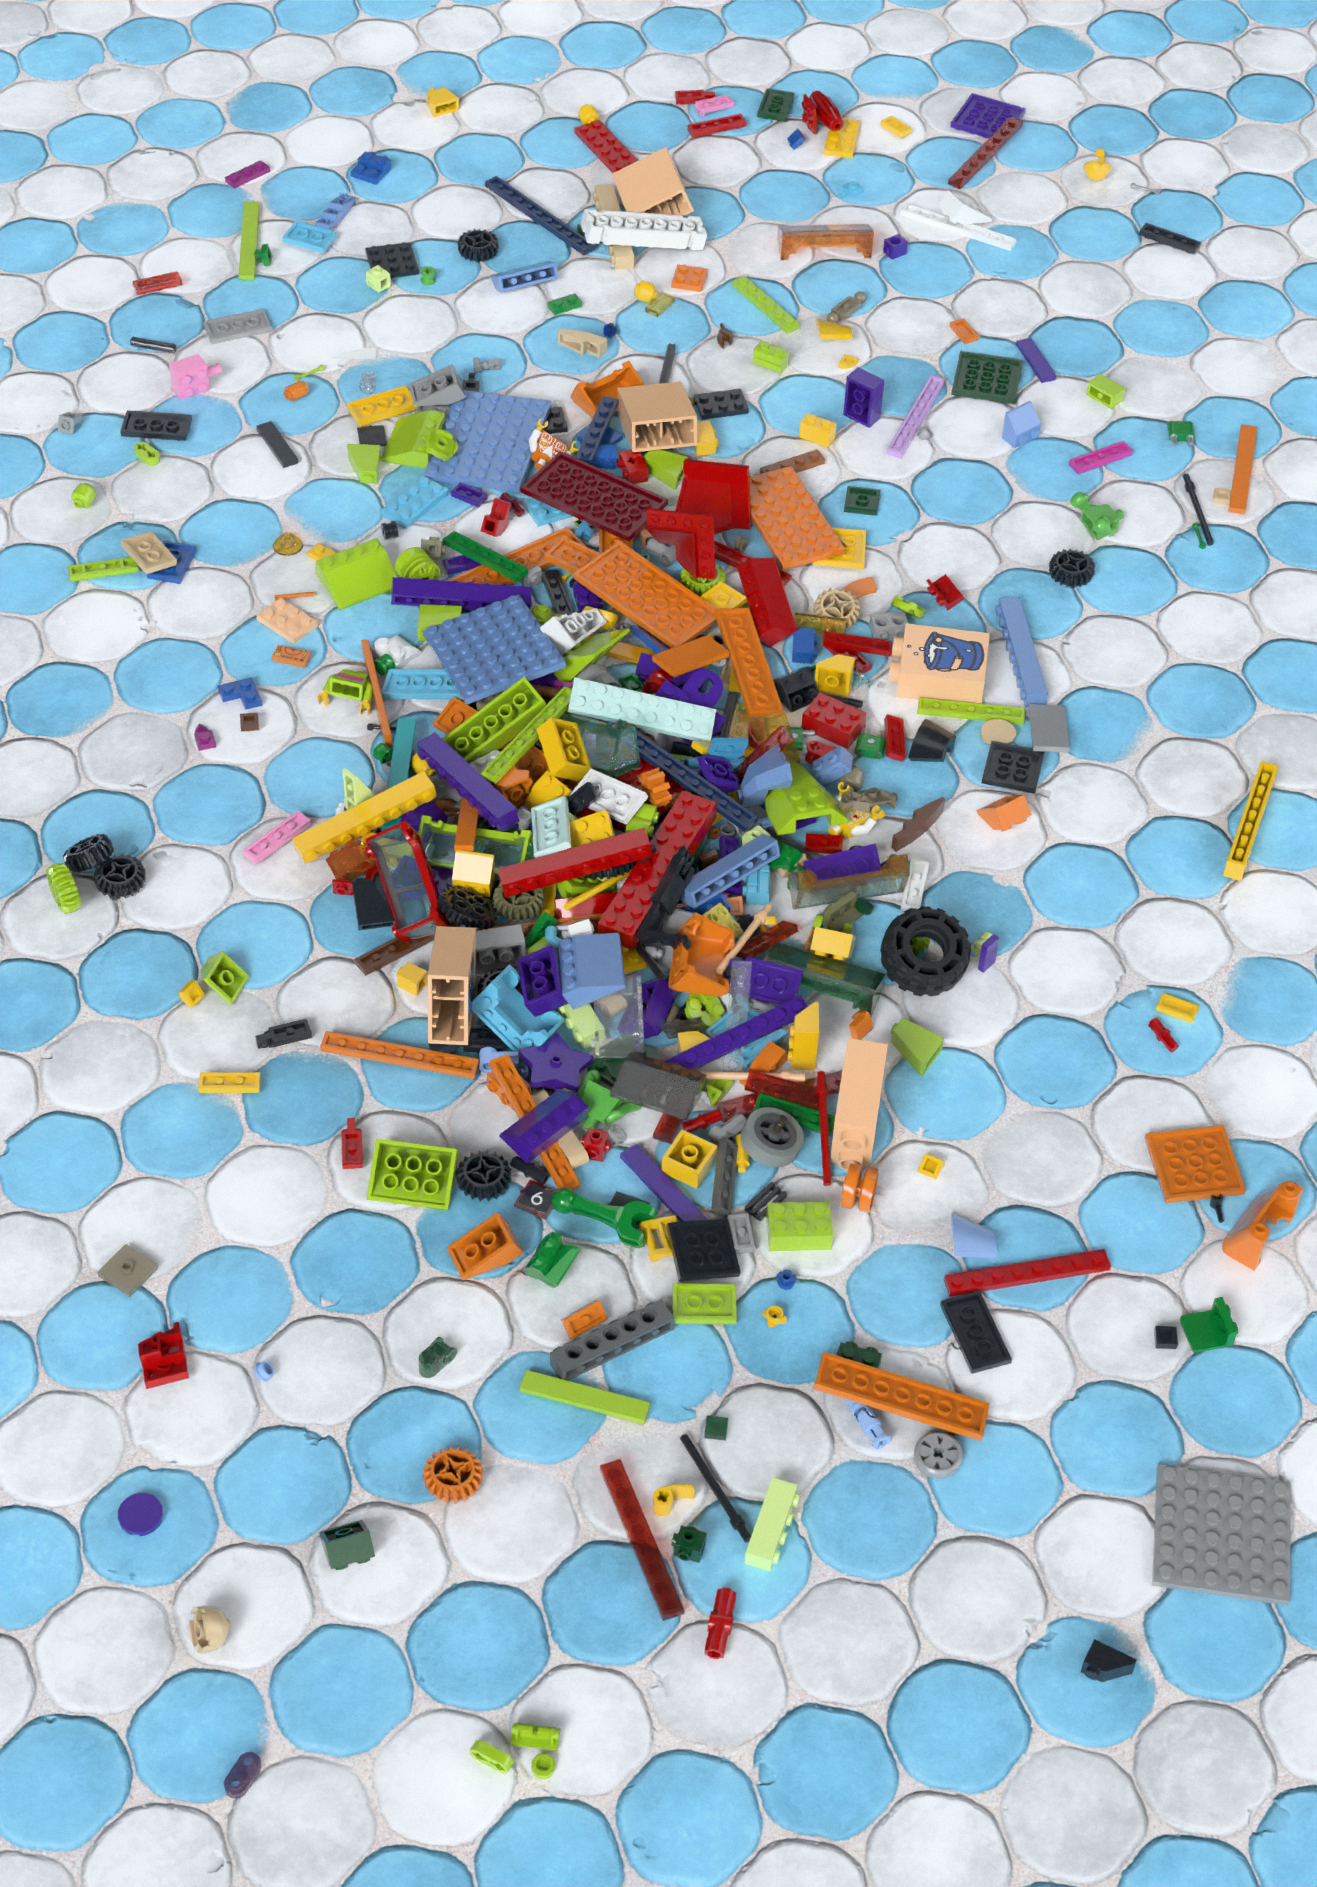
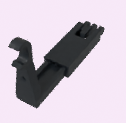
M681 846L676 855H673L651 898L652 905L636 934L646 947L671 946L673 949H676L679 943H683L684 948L689 950L692 945L691 940L686 935L659 932L667 916L672 915L695 871L691 866L694 862V857L685 846Z

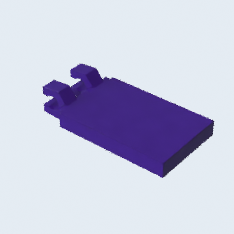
M747 957L744 962L730 958L728 966L731 969L741 971L739 980L725 978L729 980L730 988L736 989L735 993L738 996L779 1006L797 997L804 971Z

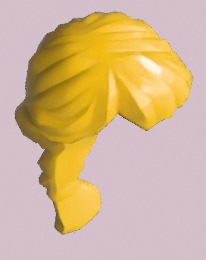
M1097 149L1095 151L1098 160L1088 161L1083 165L1087 177L1092 181H1101L1111 171V166L1105 163L1104 149Z

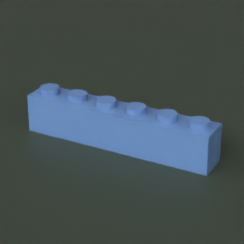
M761 834L690 878L680 901L695 909L780 857L777 840Z

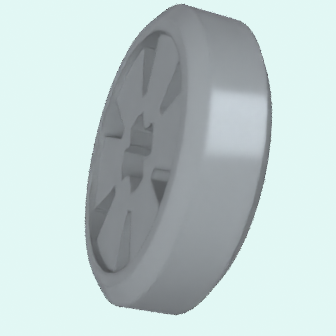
M932 1432L922 1436L917 1441L914 1449V1462L924 1475L935 1479H944L954 1475L961 1466L962 1448L952 1436L941 1432ZM934 1453H937V1454H940V1453H941V1454H942V1458H939V1456H938V1457H934Z

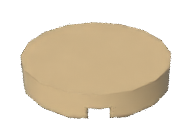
M992 719L982 725L980 738L985 744L988 743L990 745L991 741L1011 744L1016 739V729L1008 721Z

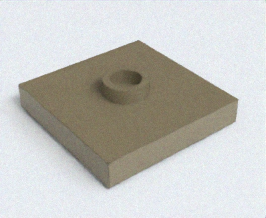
M125 1244L97 1273L100 1278L131 1297L158 1269V1264Z

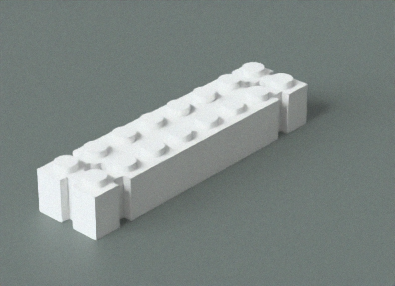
M584 209L580 224L583 232H585L587 243L599 244L601 241L606 245L661 247L665 249H686V247H689L691 250H703L707 238L706 230L702 227L703 223L698 216L684 218L683 215L607 210L597 212L592 209Z

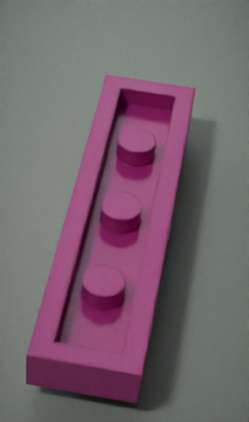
M1124 441L1070 459L1069 466L1077 474L1131 456L1133 450Z

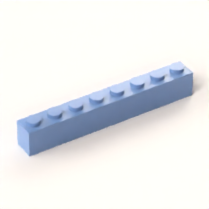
M1020 597L999 598L995 612L997 616L999 615V627L1003 629L1002 637L1006 639V651H1009V661L1013 664L1016 686L1020 688V700H1023L1025 707H1029V704L1046 705L1048 691Z

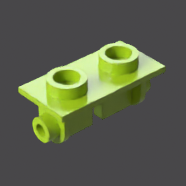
M514 1722L512 1724L510 1745L557 1751L561 1728Z

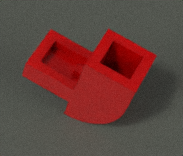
M494 498L490 515H484L480 532L494 537L501 536L509 524L510 519L508 516L512 503Z

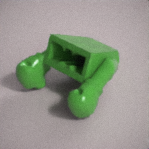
M1082 492L1075 493L1071 497L1070 503L1073 507L1082 510V524L1096 540L1106 536L1112 537L1119 528V521L1124 518L1123 511L1120 509L1114 511L1108 504L1091 505L1088 501L1090 498L1088 494Z
M590 1070L585 1074L582 1086L577 1091V1096L589 1107L587 1117L582 1125L587 1130L595 1128L597 1122L607 1126L627 1113L640 1110L645 1102V1098L640 1091H633L626 1100L621 1095L600 1086L601 1075L597 1070Z

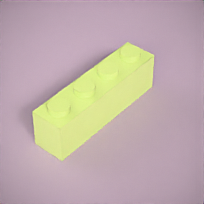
M589 1003L574 1010L569 1004L557 1008V1012L564 1017L567 1028L573 1031L575 1041L580 1043L583 1049L605 1042V1028Z
M772 1477L745 1553L744 1564L771 1571L772 1565L778 1563L781 1551H778L779 1545H784L787 1536V1532H785L786 1525H791L794 1513H791L792 1508H797L800 1495L797 1494L798 1485Z

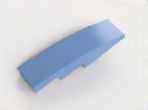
M342 194L330 201L329 208L323 211L322 218L315 222V226L330 230L334 228L349 212L356 201V197Z

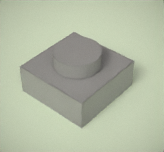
M536 566L528 570V575L524 577V586L533 587L541 583L542 569Z

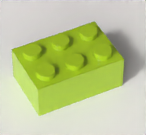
M829 1201L767 1203L766 1222L769 1251L831 1250L833 1231Z

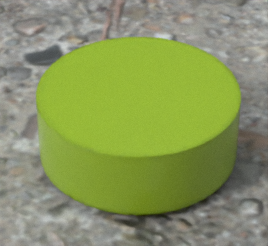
M542 1753L534 1757L532 1760V1773L535 1777L548 1779L554 1774L555 1760L552 1756Z

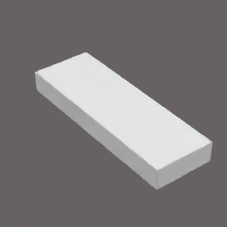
M911 858L901 904L902 911L910 908L919 909L921 907L929 861Z

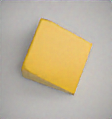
M925 1153L917 1172L937 1179L944 1167L945 1161Z

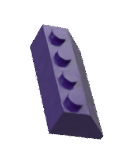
M557 1090L503 1131L499 1137L528 1164L584 1121L589 1107L576 1094Z

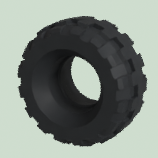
M921 906L919 909L910 908L905 910L903 914L898 915L891 922L881 942L882 967L887 971L886 975L892 982L895 981L899 985L898 988L903 991H911L916 996L922 997L925 994L931 997L937 996L944 991H949L961 980L970 962L971 943L968 941L969 935L966 929L959 925V920L953 915L950 917L945 913L946 911L939 908L934 910L929 906ZM916 937L933 939L940 945L943 951V959L937 962H925L919 959L912 952L910 941Z

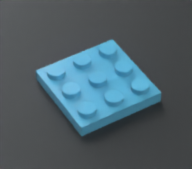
M744 1000L706 1029L704 1035L713 1038L763 1013L749 1011V1003ZM781 1028L727 1055L747 1070L753 1060L770 1041L778 1045L787 1038V1032Z

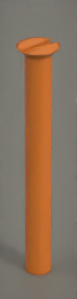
M315 592L275 595V601L279 598L315 596Z

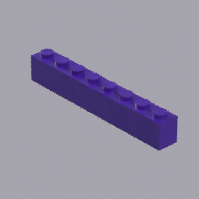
M393 577L391 605L462 606L463 610H476L519 594L530 610L531 587Z
M434 732L417 742L419 758L425 760L432 770L437 771L439 777L445 779L452 789L455 788L460 797L465 798L472 808L475 807L481 817H485L492 827H496L502 832L519 822L516 807L439 735Z

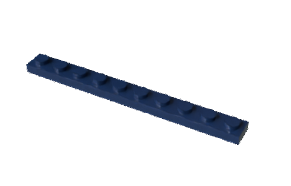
M495 176L485 181V187L582 255L595 250V244L587 243L584 236L499 177Z
M619 719L608 728L610 736L653 767L659 768L660 772L663 771L667 777L688 792L716 802L717 812L744 832L758 821V817L623 720Z

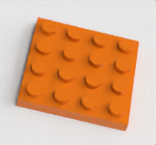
M1224 1125L1145 1133L1144 1139L1165 1204L1210 1199L1211 1195H1213V1198H1219L1220 1194L1223 1197L1245 1195L1246 1189Z

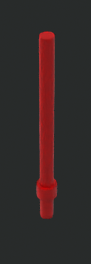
M818 1071L816 1096L819 1099L823 1185L830 1186L831 1167L826 1097L828 1096V1086H826L825 1072Z

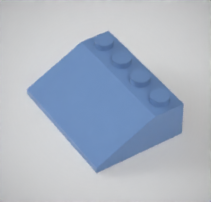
M619 933L574 935L558 942L562 995L573 1010L626 988Z

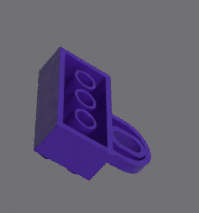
M701 670L695 672L682 689L665 680L655 696L713 709L721 698L723 683L714 672ZM704 681L712 682L713 686L707 694L699 693L698 689ZM717 712L715 713L711 741L717 737L726 721V718ZM679 737L680 739H682L690 745H692V741H694Z

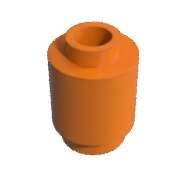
M297 381L285 387L284 396L290 402H294L306 396L309 392L308 386L304 381Z

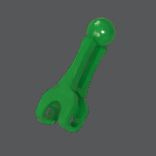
M566 1187L556 1190L552 1196V1205L557 1212L562 1214L573 1212L575 1215L598 1220L615 1229L619 1240L623 1244L634 1248H642L646 1240L644 1234L633 1228V1226L640 1221L655 1219L657 1216V1211L653 1206L641 1201H632L623 1207L610 1206L586 1199Z

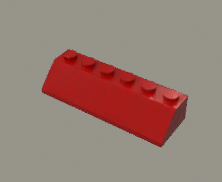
M750 558L737 566L759 638L770 648L797 631L798 627L776 560L774 558Z

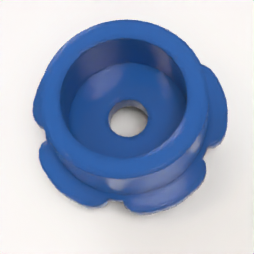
M784 1270L776 1275L778 1286L784 1290L791 1289L797 1281L796 1275L792 1274L790 1270Z

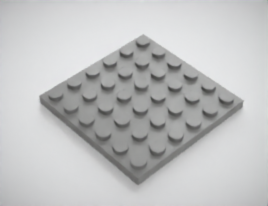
M1158 1464L1152 1586L1289 1605L1291 1482Z

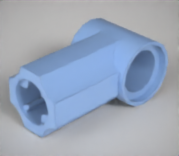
M492 1047L482 1048L479 1052L480 1071L489 1073L492 1071L489 1066L490 1060L506 1054L509 1055L515 1068L518 1069V1051H497Z

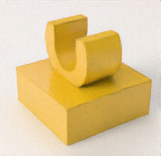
M190 980L179 991L178 996L186 1003L187 1007H194L205 994L196 980Z

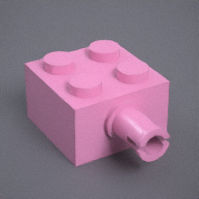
M199 354L169 363L172 390L180 400L209 391V377L222 373L219 363L207 367V364Z

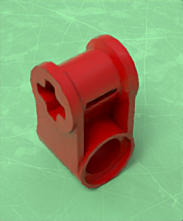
M815 740L807 743L806 748L808 752L805 754V761L813 765V761L836 749V747Z

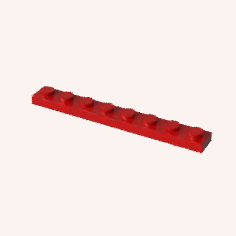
M1105 1249L947 1274L944 1275V1282L949 1297L976 1291L982 1292L1110 1271L1111 1265Z

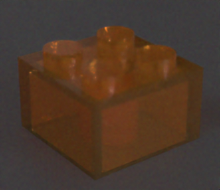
M355 839L345 844L346 847L341 850H334L329 854L330 857L325 859L335 878L345 881H352L376 866L375 859L369 857L365 850L367 844Z

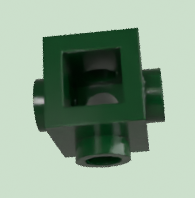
M681 1525L679 1533H674L671 1546H674V1556L684 1561L691 1560L700 1563L706 1546L707 1533L699 1531L692 1526L685 1527Z

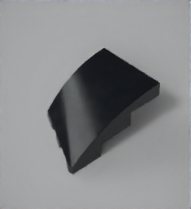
M924 719L914 737L908 758L910 761L944 762L946 752H953L956 736L930 720Z

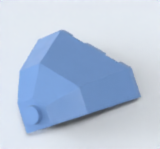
M779 745L773 746L748 766L740 788L737 790V799L741 801L743 807L763 805L768 790L791 787L793 779L789 761H784L786 757L783 752H780Z

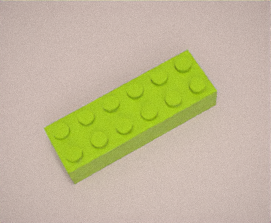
M523 677L442 739L465 761L471 763L477 758L489 754L491 751L500 749L516 737L546 706V703L528 680Z

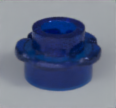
M613 323L604 325V336L612 338L616 335L617 328Z

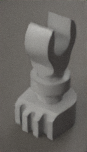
M479 357L473 358L474 373L481 372V369L487 370V368L492 370L501 369V361L498 358L488 362L486 360L480 362Z
M524 808L518 809L517 812L519 822H517L519 829L517 831L519 834H521V830H529L532 818L531 812Z

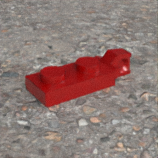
M675 91L676 104L681 105L695 104L696 101L715 98V91Z
M347 1118V1129H342L341 1131L342 1168H363L361 1128L356 1129L355 1118Z

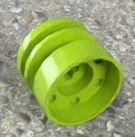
M420 547L406 549L396 560L395 571L399 577L439 580V567Z

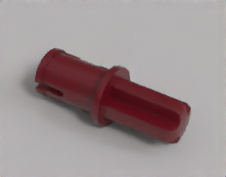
M507 492L500 495L499 499L512 503L510 511H513L518 517H522L525 511L518 505V501L513 499Z

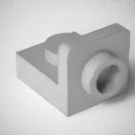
M72 412L59 415L58 431L71 435L74 434L76 424L83 422V415Z

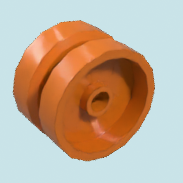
M850 1163L843 1184L841 1207L852 1209L855 1206L856 1199L859 1198V1211L870 1213L879 1169L868 1167L862 1179L861 1165Z

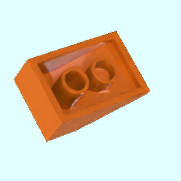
M498 1212L447 1247L463 1280L507 1265L524 1253L509 1222Z

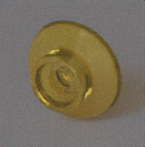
M290 532L282 533L273 543V550L283 556L295 555L303 548L301 539Z

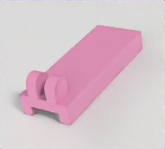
M727 95L696 101V113L704 117L706 113L734 107L735 101Z

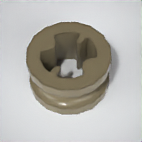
M738 536L733 548L735 550L739 549V552L743 553L748 546V539Z

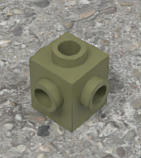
M429 537V540L421 539V548L434 562H438V559H442L443 555L446 554V545H443V541H439V537Z

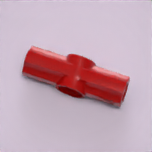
M726 1587L717 1589L714 1608L710 1612L707 1629L708 1637L704 1653L710 1658L717 1660L724 1658L728 1635L730 1636L734 1617L732 1614L736 1601V1592Z

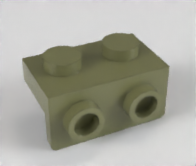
M853 891L846 895L843 894L834 904H829L825 908L823 924L828 929L841 932L844 929L845 923L852 924L862 916V913L855 908L857 894Z

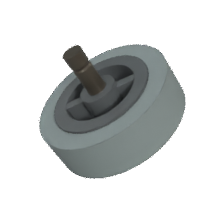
M771 1107L759 1108L752 1112L745 1122L740 1135L742 1146L747 1154L758 1163L768 1167L778 1168L789 1165L794 1161L804 1143V1134L799 1123L788 1113Z

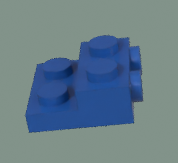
M365 151L358 158V164L350 171L351 177L377 185L391 171V159L387 156L376 155L375 152Z

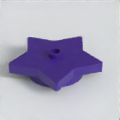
M558 1033L543 1046L520 1048L518 1056L531 1069V1088H566L574 1092L579 1090V1073L591 1065L594 1056L571 1049Z

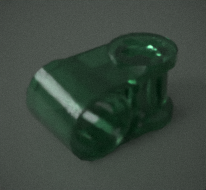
M437 1337L419 1355V1374L424 1378L436 1376L441 1369L453 1361L457 1354V1349L447 1345L442 1337Z

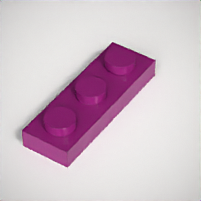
M261 160L226 176L225 182L235 189L269 173L270 166Z

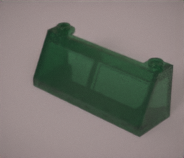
M778 942L774 943L763 961L803 970L804 973L800 987L853 1002V1009L858 1007L860 1010L868 1011L871 1017L885 984L886 974L829 957L815 955L812 952Z

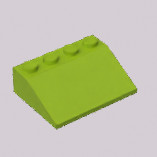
M427 410L399 417L382 454L381 462L426 469L432 454H428L425 450V438L431 430L442 429L445 422V413Z
M377 538L316 561L315 574L339 611L391 591L392 579L397 577L384 547Z
M626 628L600 633L592 638L588 636L562 656L565 660L566 668L553 673L560 681L571 682L575 677L577 678L583 669L601 660L630 632V629Z
M376 1139L367 1200L448 1210L460 1152L454 1148Z

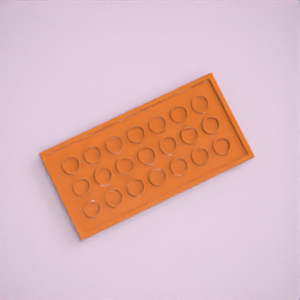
M792 466L750 476L751 520L782 570L845 554L844 546Z
M618 541L573 574V579L670 648L692 641L717 622L714 614L716 608L621 541Z

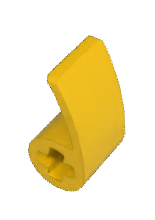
M677 1484L656 1489L653 1494V1511L658 1516H667L672 1511L674 1498L694 1499V1486Z

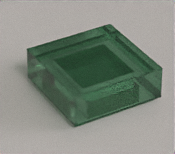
M707 1415L704 1438L726 1441L728 1418Z

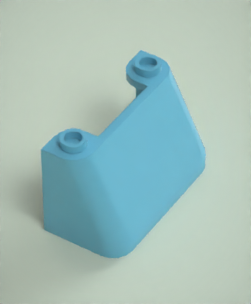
M509 964L473 1000L471 1007L473 1012L509 1048L519 1053L520 1048L541 1046L565 1019L555 1010L534 1017L526 1008L523 996L514 988L519 983L520 977L517 971Z

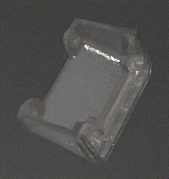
M641 974L625 976L626 988L593 1001L595 1038H591V1050H595V1058L643 1057L644 1027Z

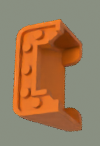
M629 360L622 363V369H615L612 374L591 384L584 381L578 383L570 396L573 402L593 419L603 396L618 399L617 388L645 385Z
M695 912L676 933V935H686L691 940L692 945L689 950H686L683 943H679L677 948L673 949L668 987L677 992L715 997L726 995L730 989L729 980L722 978V974H718L716 968L724 959L725 953L734 947L735 931Z
M1286 1181L1258 1195L1225 1237L1222 1244L1223 1252L1255 1271L1260 1264V1256L1265 1241L1270 1234V1229L1264 1222L1267 1220L1276 1225L1279 1220L1283 1219L1290 1223L1295 1216L1304 1188L1294 1182Z

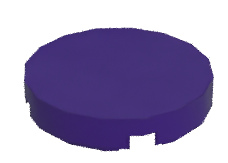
M133 1494L127 1497L118 1509L119 1524L130 1535H148L154 1532L162 1522V1505L151 1494Z

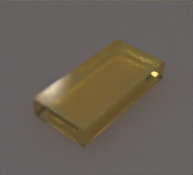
M661 292L645 307V312L659 317L675 302V297Z

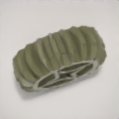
M499 883L498 888H495L493 902L494 908H497L498 915H502L503 919L509 918L510 922L512 920L517 922L524 920L526 922L527 918L533 920L534 915L539 916L545 903L543 889L538 888L505 898L502 884Z

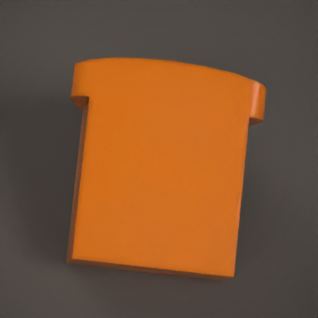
M864 1010L857 1011L852 1016L853 1021L849 1024L852 1039L862 1040L873 1029L871 1016L868 1011Z

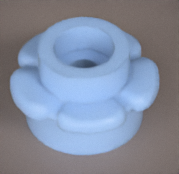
M268 1361L255 1364V1376L259 1380L269 1381L271 1376L274 1375L272 1364Z

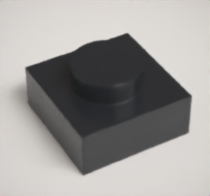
M1155 1326V1348L1177 1349V1328L1175 1326Z

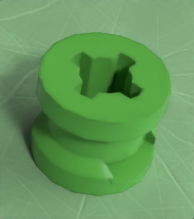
M431 266L422 267L420 270L422 276L421 283L427 286L435 284V268Z

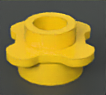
M770 1306L762 1313V1316L767 1320V1325L771 1328L780 1323L785 1324L787 1321V1317L783 1315V1310L780 1306Z

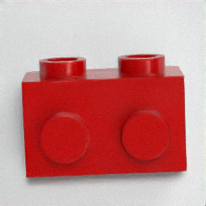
M946 574L933 583L930 579L926 580L929 585L927 587L929 593L932 596L935 595L937 597L935 600L939 606H944L947 611L964 600L961 592Z

